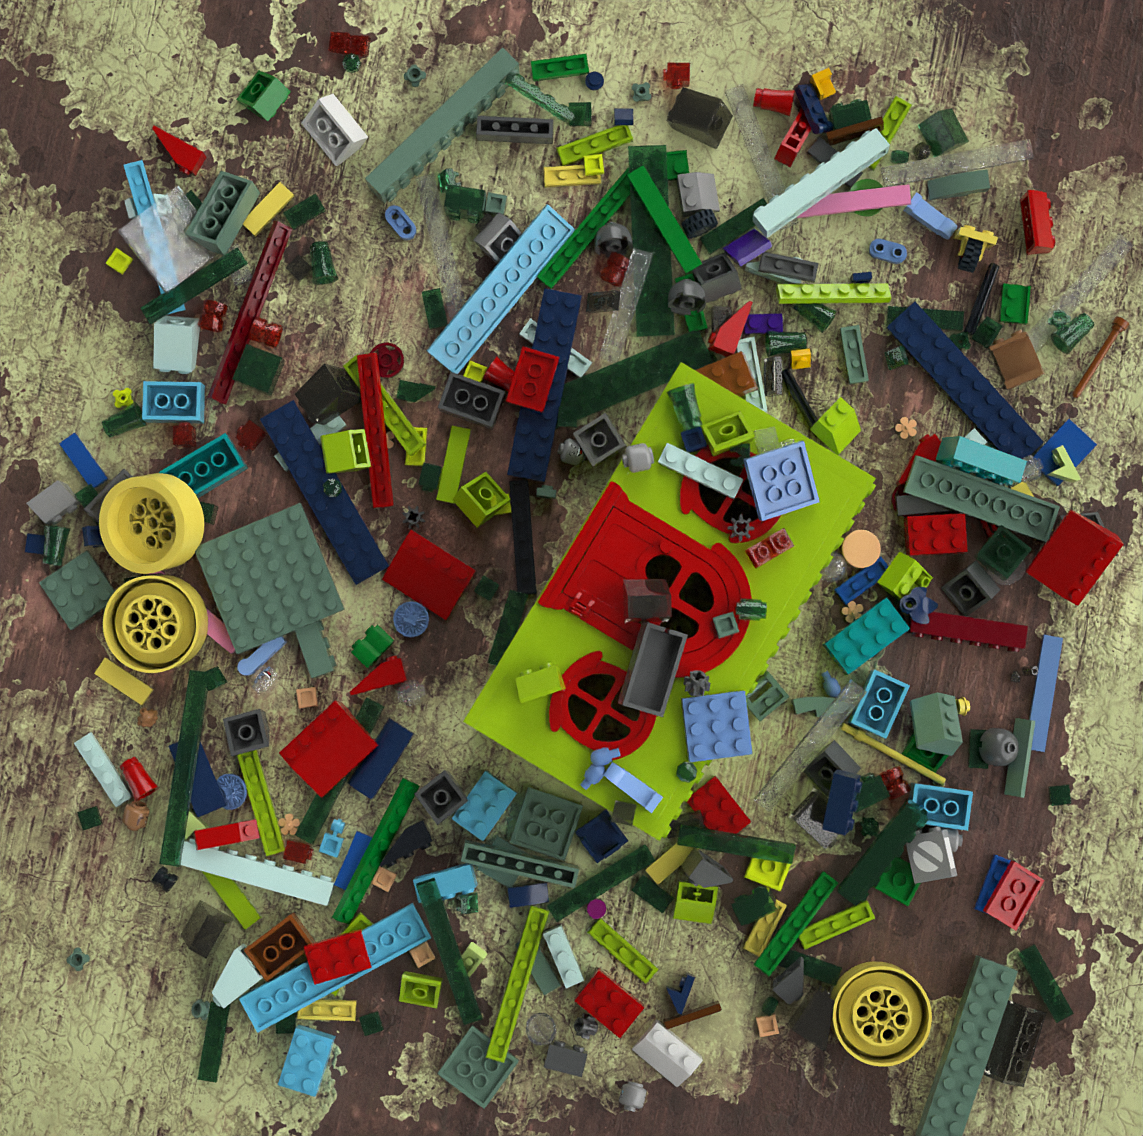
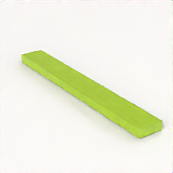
M533 905L530 906L485 1056L486 1058L502 1063L505 1062L549 910Z

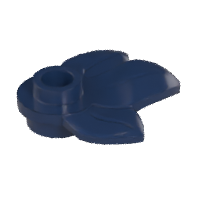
M926 587L912 589L910 594L902 597L899 603L901 611L909 614L911 619L919 624H929L927 614L932 613L938 607L935 601L926 597ZM906 603H910L912 608H908Z

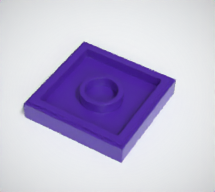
M754 228L725 246L723 250L726 255L741 267L770 249L772 244L770 240Z

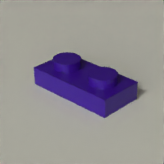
M782 313L749 314L744 326V335L782 334L783 316Z

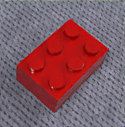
M965 513L909 516L904 518L907 556L964 554L968 552Z
M600 968L594 972L574 997V1001L619 1038L622 1037L645 1008L642 1002Z

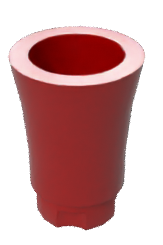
M756 88L753 107H759L763 110L781 113L790 117L795 90L767 88L763 90Z
M496 357L484 374L483 379L509 392L515 371L508 367L499 357Z
M132 757L119 766L132 791L135 802L150 796L159 789L137 757Z

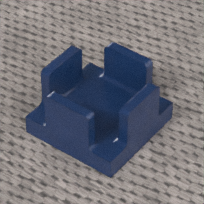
M607 809L575 831L596 863H599L604 858L606 859L629 841Z

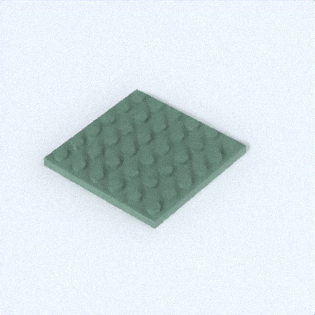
M301 503L199 545L195 551L236 654L246 652L345 610Z

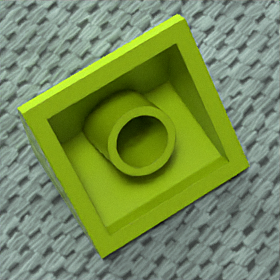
M741 411L701 426L712 456L748 444L755 437Z
M405 971L402 974L399 1001L437 1008L443 978Z

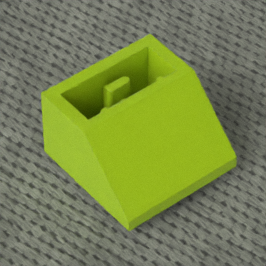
M365 429L347 430L320 436L327 474L360 471L371 467Z
M899 552L877 583L900 601L902 597L909 595L912 589L927 587L933 577L915 559ZM906 603L907 607H912L910 603Z
M678 880L673 919L712 924L718 886L703 888L699 884L695 886L689 881Z

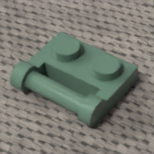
M765 671L763 676L756 681L758 684L753 693L746 695L747 707L759 722L789 698V695L768 671ZM767 682L772 685L754 702L748 699Z

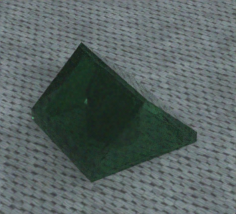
M952 108L937 111L918 125L935 159L969 142Z

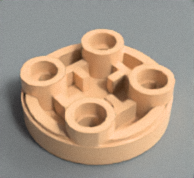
M856 530L845 537L841 550L843 558L849 565L855 568H866L877 561L881 547L879 540L873 533L867 530Z

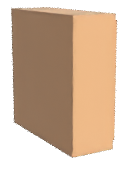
M316 687L296 690L299 709L318 706Z
M379 867L371 884L389 892L397 874L384 867Z
M427 941L409 950L418 968L435 959Z
M775 1013L756 1017L760 1037L779 1034Z

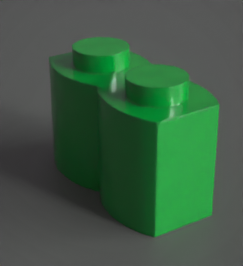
M378 624L375 627L373 625L370 626L365 632L366 637L362 641L358 639L351 646L353 648L351 653L368 669L395 642Z

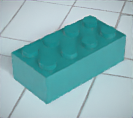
M224 433L159 473L179 478L199 498L247 470L248 467L230 436Z
M962 436L942 438L936 460L941 461L945 466L951 468L955 466L962 472L974 473L976 477L985 480L990 479L993 483L1002 486L1003 484L1012 486L1013 483H1021L1027 463L1026 460Z
M884 598L822 645L843 673L849 675L910 628L890 601Z

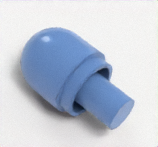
M828 671L822 673L821 675L825 681L822 683L825 692L830 697H837L841 693V687L835 677L831 678Z
M604 747L593 751L590 759L593 765L604 766L610 764L612 758L621 755L619 748L609 750V748Z
M592 764L585 771V779L580 785L587 790L591 784L599 783L604 777L605 767Z

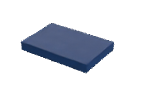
M1067 419L1029 460L1056 486H1059L1063 480L1047 475L1060 468L1052 458V450L1063 445L1076 468L1097 445L1070 419Z

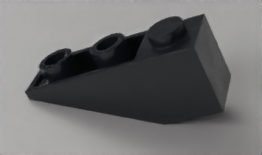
M425 819L407 827L380 863V867L386 865L389 868L397 864L396 859L403 856L405 860L414 855V850L418 848L425 850L432 846L431 842L434 841V838Z

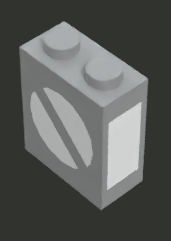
M940 827L929 828V833L922 834V830L910 832L911 836L905 837L915 884L957 876L947 829L941 830Z

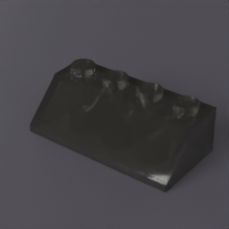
M1008 1000L989 1060L985 1067V1076L1004 1084L1024 1087L1047 1012Z

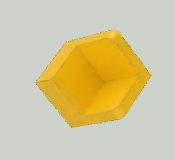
M829 68L813 74L810 78V83L813 84L819 101L836 93L830 80L832 73Z

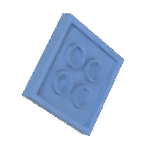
M804 441L795 442L743 459L760 521L820 502Z
M744 690L681 698L689 762L753 754Z

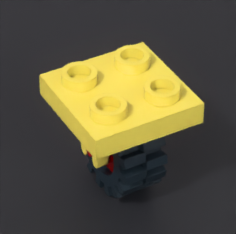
M964 225V227L957 229L953 238L961 240L958 256H960L958 269L973 273L978 261L982 260L985 248L990 249L995 246L998 237L993 236L994 233L990 231H975V227Z

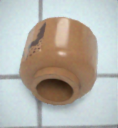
M132 801L125 806L122 822L129 830L138 831V829L146 827L150 814L146 803Z

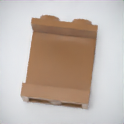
M1016 331L1011 334V338L1004 340V338L998 339L990 347L1000 367L1008 390L1045 375L1028 332Z

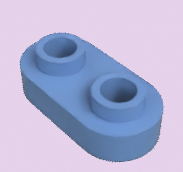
M390 206L385 212V218L401 239H413L416 235L415 224L399 206ZM398 214L399 216L397 219H392V215ZM406 228H409L410 233L405 234L404 230Z
M875 239L869 246V253L873 258L889 263L900 264L907 256V250L903 245L891 241ZM876 246H882V251H878ZM894 251H900L901 255L896 256Z

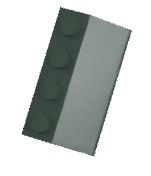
M220 171L185 234L209 251L225 256L260 195L253 181Z

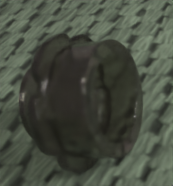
M925 142L917 144L913 150L916 159H927L931 154V146Z

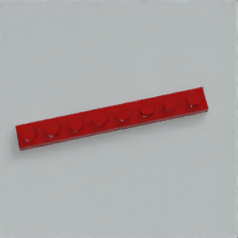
M377 353L357 355L364 428L371 463L369 473L373 508L394 506Z

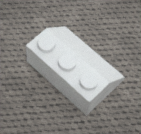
M334 94L319 98L301 123L335 166L340 165L358 151L368 138Z
M657 1019L632 1048L636 1054L676 1087L691 1076L703 1061L701 1055L671 1030L666 1029L665 1025Z

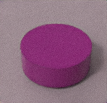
M592 899L587 905V912L590 917L599 919L605 915L606 905L601 899Z

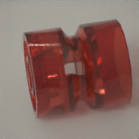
M611 252L607 260L608 266L602 269L599 277L613 286L621 287L626 278L624 273L630 271L633 262L621 254Z
M204 300L202 306L204 314L200 315L198 327L221 333L224 326L222 318L226 317L228 306L220 302Z
M257 316L251 326L249 340L257 343L263 341L265 346L275 349L280 342L283 325L274 322L269 324L268 320Z
M900 765L877 775L881 785L886 787L884 792L889 801L901 797L912 790L908 781L903 780L904 773Z

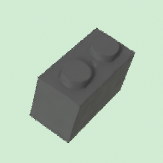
M560 1040L550 1041L544 1068L582 1077L588 1051L584 1050L585 1047L580 1045L566 1046V1042Z

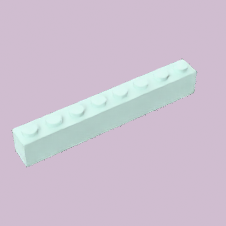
M877 128L872 131H866L861 136V139L857 142L852 141L849 143L844 151L835 153L827 163L819 164L813 173L805 174L796 185L791 184L785 189L783 194L774 196L769 201V204L758 207L753 214L754 224L768 238L887 154L890 144Z
M190 838L189 841H183L177 861L179 865L325 906L329 905L335 883L331 881V877L320 875V878L312 876L313 872L302 870L300 873L294 871V867L283 864V867L275 866L276 862L264 859V862L256 860V856L246 854L243 857L238 855V851L227 849V851L219 850L220 846L196 850L195 839Z

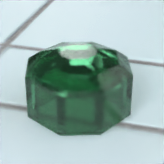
M350 53L344 56L342 64L345 71L349 73L359 71L361 62L358 55Z
M903 150L891 152L890 161L892 163L901 165L908 162V152Z
M328 479L323 485L324 493L328 497H338L342 492V484L337 479Z
M684 761L677 766L676 775L680 781L689 783L696 778L697 769L693 763Z
M769 996L762 1005V1012L771 1016L779 1003L778 999Z

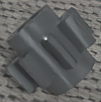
M408 506L409 511L402 513L406 516V519L402 522L404 524L409 522V529L413 525L420 529V522H426L422 519L425 512L419 513V506H416L415 510ZM412 513H414L415 515H419L416 518V522H413V520H409L411 518Z
M742 515L739 516L738 521L732 518L733 526L727 527V530H732L733 533L730 538L736 536L739 542L742 541L743 536L749 539L748 531L754 530V527H749L748 524L751 519L745 521ZM736 524L739 526L743 524L745 526L743 529L745 533L742 531L738 533L736 531L738 528Z
M699 670L691 671L689 677H684L685 692L694 697L704 696V692L710 689L709 676H706L704 672Z
M585 1013L582 1014V1018L577 1017L574 1022L576 1035L584 1039H590V1035H595L598 1030V1023L595 1021V1018Z

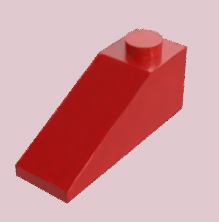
M803 109L798 113L774 157L775 160L790 168L811 131Z
M153 125V131L178 165L179 171L187 176L189 174L196 176L206 159L204 152Z
M752 301L745 303L715 332L710 334L708 343H710L709 350L725 357L735 354L753 303Z
M927 434L919 439L920 444L914 449L898 478L897 486L907 481L915 456L936 461L941 444L936 434L932 436Z
M397 655L386 658V662L381 663L350 691V695L353 696L408 681L403 659L397 658Z
M256 819L193 831L196 850L259 839Z

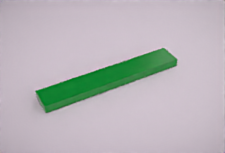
M644 165L629 173L627 178L684 273L687 274L702 265L701 260Z
M822 871L753 965L770 977L833 892L838 882Z

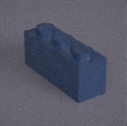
M839 769L834 772L822 830L844 836L853 830L855 819H852V816L858 807L856 796L862 788L861 775Z

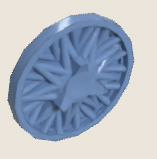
M405 602L394 612V626L403 636H419L428 627V612L424 606L417 602Z
M224 774L216 780L227 805L222 808L233 810L245 802L247 788L239 776Z

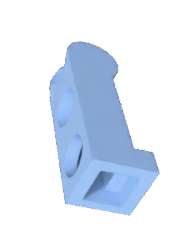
M917 192L911 199V205H907L904 209L910 216L945 239H950L957 229V225L951 219L945 217L923 200L922 196Z
M281 636L262 644L247 659L240 660L237 666L239 673L247 676L254 674L287 643L285 638Z
M614 762L610 764L603 774L650 813L655 810L663 798L659 793Z

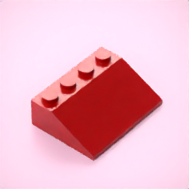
M1070 509L1026 569V573L1062 598L1079 606L1124 543L1117 534Z
M410 530L382 580L447 620L477 571L413 530Z
M335 700L283 748L279 754L322 798L368 756L378 744L342 702Z

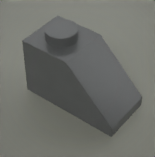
M802 957L798 958L773 980L772 990L789 1005L793 1001H798L803 996L804 959Z

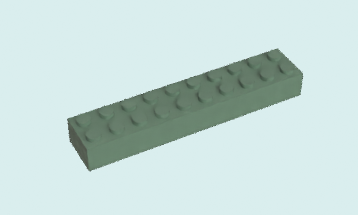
M504 48L498 51L365 178L369 189L384 204L387 201L391 202L394 200L397 192L401 188L405 189L415 175H420L428 162L432 163L438 157L437 154L442 149L446 150L455 137H460L465 131L464 128L469 123L471 125L475 123L477 116L482 111H487L496 98H501L509 85L513 86L517 83L520 76L519 63Z
M976 955L915 1136L963 1135L1018 973L1014 968Z

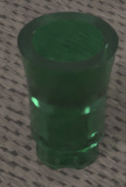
M318 241L310 245L312 283L325 285L337 281L339 278L334 267L328 242Z
M801 303L794 306V309L811 322L821 333L826 331L838 312L822 303Z
M1086 313L1080 314L1065 326L1052 333L1051 340L1061 352L1070 354L1073 348L1090 332L1095 324Z
M767 330L765 334L767 357L791 353L793 350L807 349V336L805 332Z
M695 383L680 386L666 392L672 402L683 431L702 426L700 418L702 416L697 402Z
M136 402L101 422L109 438L147 426V422L142 420V410Z
M43 525V563L62 566V558L65 556L67 539L71 528Z

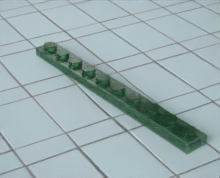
M190 670L159 861V864L176 867L181 865L211 675L209 672Z

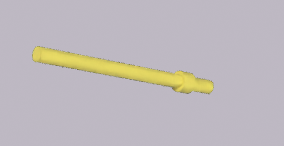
M843 723L841 730L854 736L853 739L865 742L940 785L945 783L946 779L871 738L865 734V731L859 728L855 729Z

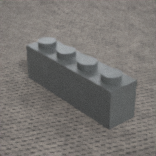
M477 116L476 135L478 141L553 144V119Z

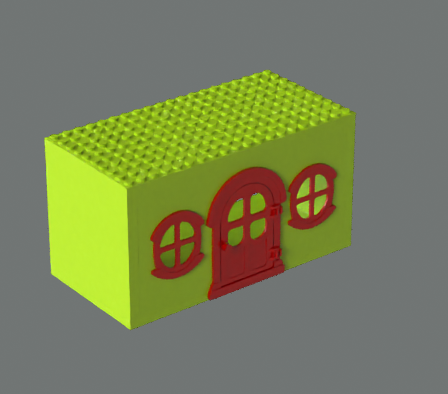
M682 362L631 444L644 443L647 447H651L654 457V463L651 464V468L632 473L628 467H624L623 460H621L463 721L659 841L661 838L665 839L671 830L669 824L672 819L675 821L678 819L682 812L680 806L683 801L688 802L693 793L690 790L694 782L698 784L704 775L701 772L705 765L709 766L712 760L688 761L681 698L694 696L685 692L684 677H689L690 672L696 670L702 671L706 676H709L710 689L705 691L704 695L742 690L745 691V695L753 693L758 684L755 681L756 678L765 673L769 666L766 663L768 658L775 656L780 647L777 643L785 639L791 629L788 627L789 623L795 621L801 612L798 609L799 606L808 601L812 594L809 591L810 588L817 585L823 575L820 571L828 567L832 561L833 556L830 554L840 547L844 540L841 536L851 529L855 522L852 518L861 512L865 505L863 500L870 496L876 487L873 483L876 478ZM741 411L755 437L752 442L712 456L705 438L707 448L689 454L711 464L718 459L727 457L746 459L795 442L804 441L820 501L764 521H760L758 518L748 523L749 527H754V530L748 531L750 538L748 539L743 536L741 542L738 541L736 536L730 538L733 533L732 530H727V527L733 526V524L723 520L724 514L734 499L727 496L718 512L712 514L701 500L699 482L658 463L667 443L686 452L681 432L708 424ZM744 467L739 475L743 482L735 498H740L756 508L753 497L741 489L747 478V472ZM736 524L738 527L736 531L738 533L741 531L745 533L743 530L745 526L743 524L740 526ZM668 555L681 564V570L669 589L661 588L651 582L646 576V565L655 556ZM692 573H699L711 588L714 603L708 612H701L679 597L682 587ZM643 589L660 600V605L649 623L660 626L667 612L671 608H675L695 620L699 627L693 637L686 639L664 716L660 717L640 711L638 720L632 721L611 707V702L624 683L641 624L628 616L625 608L626 598L633 590ZM733 612L739 632L719 639L712 618ZM552 662V665L558 664L566 689L521 703L515 678L520 677L519 673L532 669V672L539 671L540 665ZM592 674H608L616 679L603 701H599L579 689L578 682ZM572 694L577 695L597 708V713L586 731H580L570 717L568 700ZM606 714L630 728L629 735L618 741L603 742L592 737L602 717ZM604 747L609 748V750L619 748L621 756L612 758V762L624 768L663 797L655 810L650 813L605 776L599 783L591 784L587 790L584 789L580 784L585 779V771L592 765L590 757L593 751ZM610 764L604 765L605 770L608 769Z

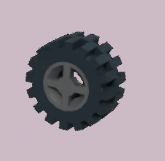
M706 209L695 213L693 216L691 215L681 225L687 238L692 239L711 231L718 225V221L713 211Z

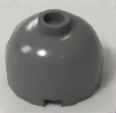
M609 222L599 228L595 235V251L600 256L602 253L606 254L607 258H616L626 255L629 248L632 250L631 233L625 226L619 223Z
M684 279L671 287L668 294V308L671 307L673 313L691 315L690 311L697 310V313L705 309V292L697 282Z
M990 728L984 732L980 739L982 741V748L979 747V752L986 764L1006 766L1013 762L1018 755V740L1009 730Z

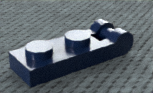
M813 84L798 85L794 90L814 134H821L822 132L832 131L833 124L831 121H828Z

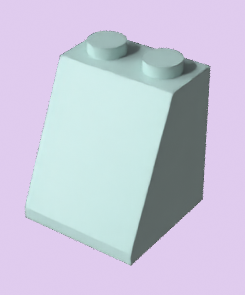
M163 315L154 323V369H159L161 372L174 370L180 374H189L195 369L201 319Z
M244 943L233 951L212 991L214 1002L219 1007L222 1006L223 1009L263 978L245 953L244 949L247 947Z

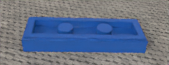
M73 433L59 443L92 490L108 480L106 474L76 433Z
M880 556L873 565L863 568L835 588L834 591L844 605H846L876 584L889 566Z
M359 831L356 832L334 883L335 886L346 890L372 839L371 836Z
M993 855L974 909L985 913L983 909L1011 860Z

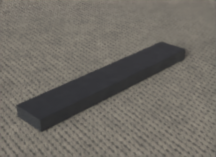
M528 480L509 481L518 595L537 594Z

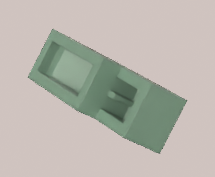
M988 169L959 173L927 181L929 200L967 196L972 193L987 192L990 189Z
M829 697L791 699L794 714L814 711L815 717L855 708L852 703Z

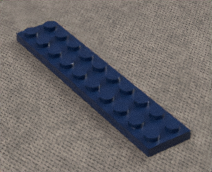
M544 288L532 349L558 356L560 359L544 412L541 413L520 407L507 472L509 476L545 482L582 295Z
M916 302L911 304L886 327L997 450L1025 460L1027 456L1031 455L1044 443Z
M292 400L260 419L355 585L389 567L337 474L326 473L323 450L295 401Z

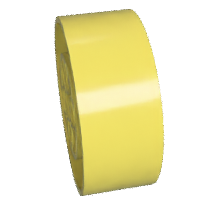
M154 473L125 479L108 492L100 509L99 529L106 550L119 565L135 573L150 574L182 565L195 554L203 538L204 515L196 494L185 482L169 474Z
M165 574L141 576L124 583L110 597L103 615V632L109 649L124 665L140 672L158 673L187 663L199 652L208 632V613L199 593L186 581ZM147 600L153 603L151 610L146 607ZM165 606L171 608L169 616L164 613ZM133 613H136L139 617L137 623L132 620ZM151 619H155L157 622L155 629L150 626ZM169 625H173L175 627V633L173 635L170 634L168 631ZM137 632L143 635L141 642L136 639ZM156 637L161 640L159 648L154 644Z
M874 961L859 964L849 969L839 978L830 994L828 1016L832 1031L842 1046L861 1062L873 1066L897 1065L914 1056L927 1040L932 1022L929 999L922 986L898 966ZM873 991H878L879 998L875 1001L870 1000V994ZM897 995L898 1002L891 1005L889 1003L890 997ZM865 1006L866 1013L862 1016L857 1015V1009ZM884 1010L885 1017L881 1020L877 1019V1012ZM903 1014L905 1020L900 1024L896 1023V1017ZM867 1025L873 1027L870 1034L863 1033V1029ZM886 1029L892 1030V1035L889 1038H883V1032Z

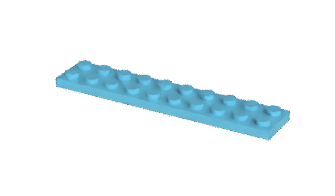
M546 204L426 351L450 372L458 374L533 283L538 274L573 234L575 229L553 208Z
M411 903L362 930L372 968L314 985L308 960L240 996L239 1000L257 1033L431 939L414 904Z

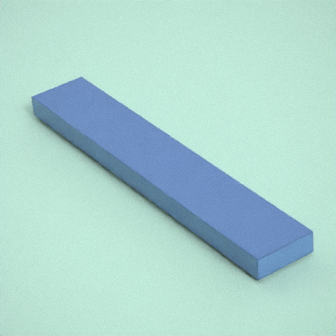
M1042 635L1029 720L1035 721L1031 750L1045 752L1063 638Z

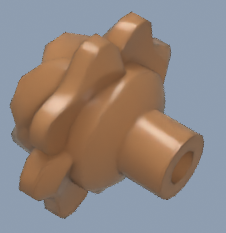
M146 708L140 709L139 713L141 715L137 717V725L142 727L153 726L158 719V711L153 709L147 710Z

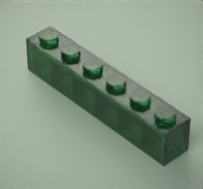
M907 798L839 884L837 892L855 906L859 902L863 903L869 895V889L871 887L875 888L881 879L879 877L883 872L887 873L890 870L893 859L895 857L898 859L904 851V845L907 842L910 844L916 836V830L918 828L922 829L928 821L927 811L910 798Z

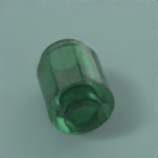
M741 598L740 602H736L735 615H739L740 620L760 621V619H766L767 602H762L761 599Z

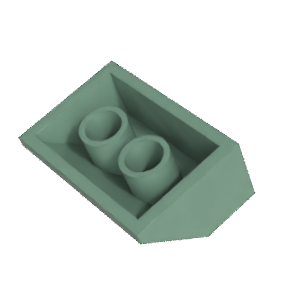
M937 692L911 700L910 709L916 748L952 756L963 743L955 696Z

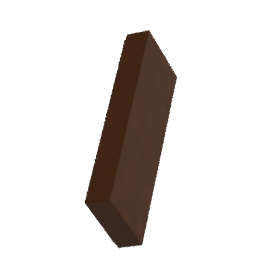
M881 116L827 132L828 144L832 146L859 138L866 131H872L875 128L878 131L884 130L883 118Z
M715 1001L683 1012L682 1015L678 1014L663 1020L666 1029H670L720 1012L722 1009L719 1001Z

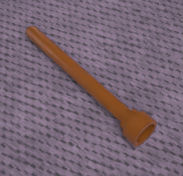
M1118 316L1115 317L1112 322L1111 333L1072 393L1074 398H1078L1118 334L1125 331L1129 326L1128 321Z

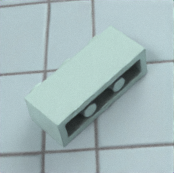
M562 924L543 931L544 938L565 987L568 988L584 981V976Z

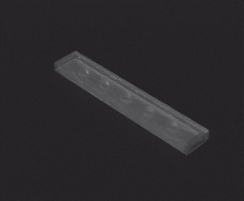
M636 248L633 249L599 355L601 359L618 364L653 256L652 253Z

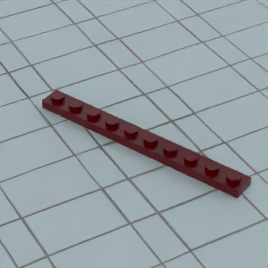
M273 221L207 396L221 404H227L292 232V228L279 221Z

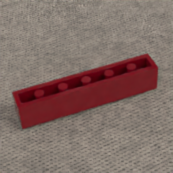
M939 612L927 614L929 624H919L914 622L909 615L908 626L910 629L907 632L912 633V637L923 638L924 635L931 636V640L943 641V638H948L951 643L962 644V641H968L969 645L981 647V644H988V648L1000 650V646L1008 647L1007 651L1019 652V649H1025L1028 626Z

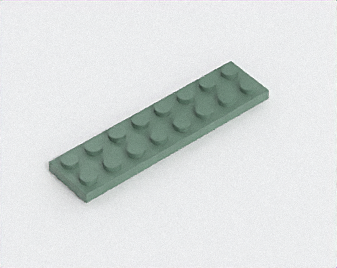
M915 456L903 490L904 493L960 513H965L971 517L1045 543L1050 537L1060 508L1058 505L920 456Z

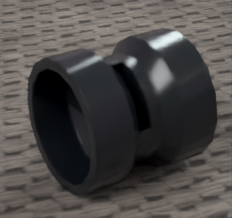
M162 866L151 882L155 885L161 884L162 890L168 893L179 877L175 874H168V869Z

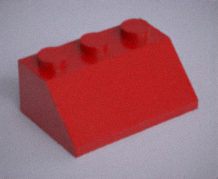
M1027 190L1020 199L1026 254L1049 253L1054 249L1056 243L1055 236L1051 232L1053 219L1049 216V209L1051 208L1050 199L1047 198L1046 192Z

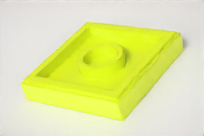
M757 841L744 877L781 891L794 855Z

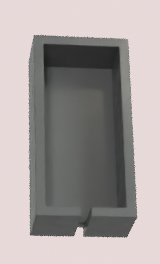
M642 622L618 704L663 717L688 635L652 623Z

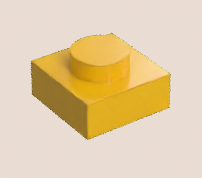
M810 348L791 351L792 369L811 367Z

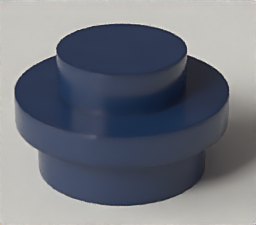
M593 71L586 76L585 84L590 90L597 91L604 85V78L601 73Z

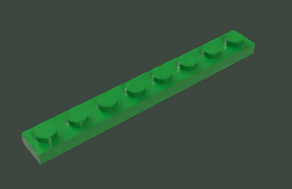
M635 162L630 164L538 274L537 279L551 290L595 239L599 228L610 221L635 191L627 175L640 166Z
M402 778L332 916L335 920L346 924L351 923L420 785Z

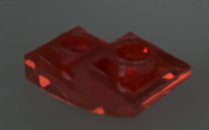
M331 32L328 50L339 54L369 57L371 38L369 36L350 35L347 32Z
M782 528L746 549L745 552L756 569L794 547V544L786 530Z

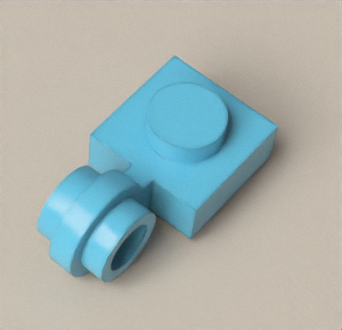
M342 819L333 820L330 829L333 831V834L327 832L324 834L319 852L336 858L339 856L344 838L337 836L338 833L342 834L345 827V822H342Z

